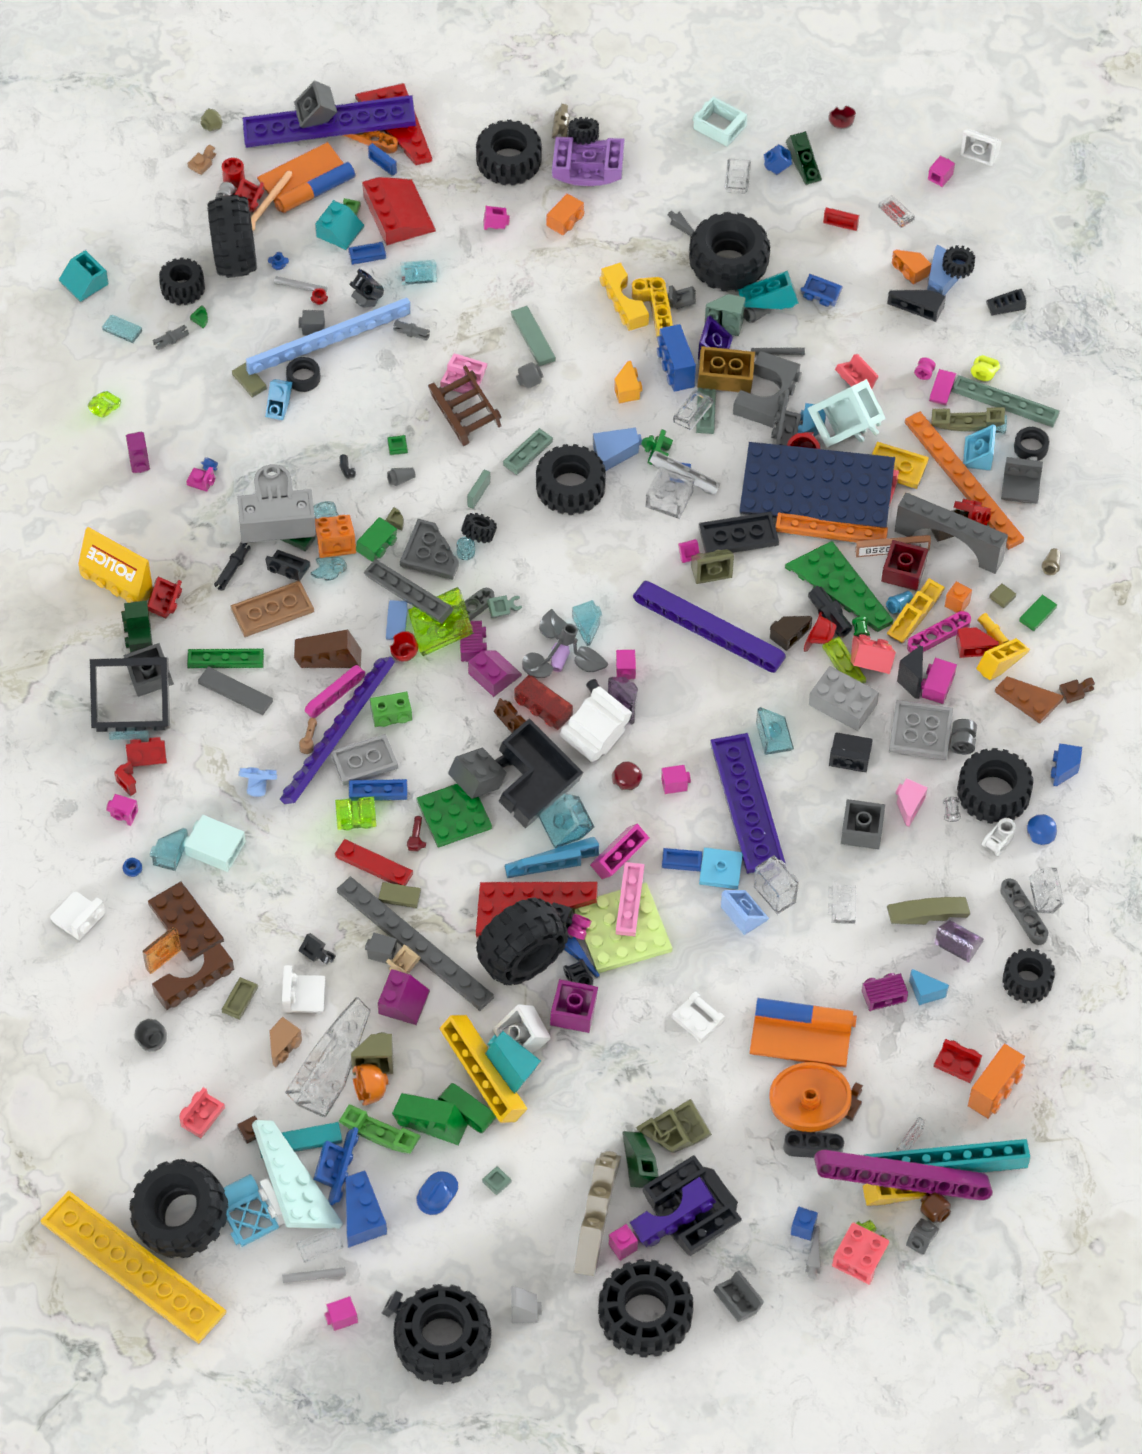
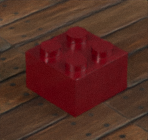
M892 540L883 567L881 582L917 591L927 562L929 549Z

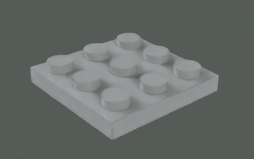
M896 700L889 752L946 760L953 708Z

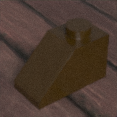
M783 616L779 621H774L770 626V639L787 651L811 629L812 617Z

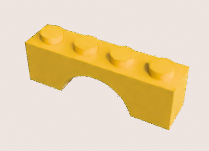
M621 262L602 268L601 276L599 277L602 287L605 286L608 298L612 299L615 311L619 312L622 324L626 325L629 331L649 325V312L644 303L629 299L622 293L628 284V274Z

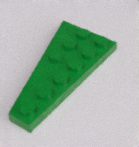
M833 541L785 564V569L788 571L792 570L798 575V578L812 584L813 588L822 586L829 597L844 606V609L849 613L852 612L858 617L868 618V626L876 632L893 624L894 620Z

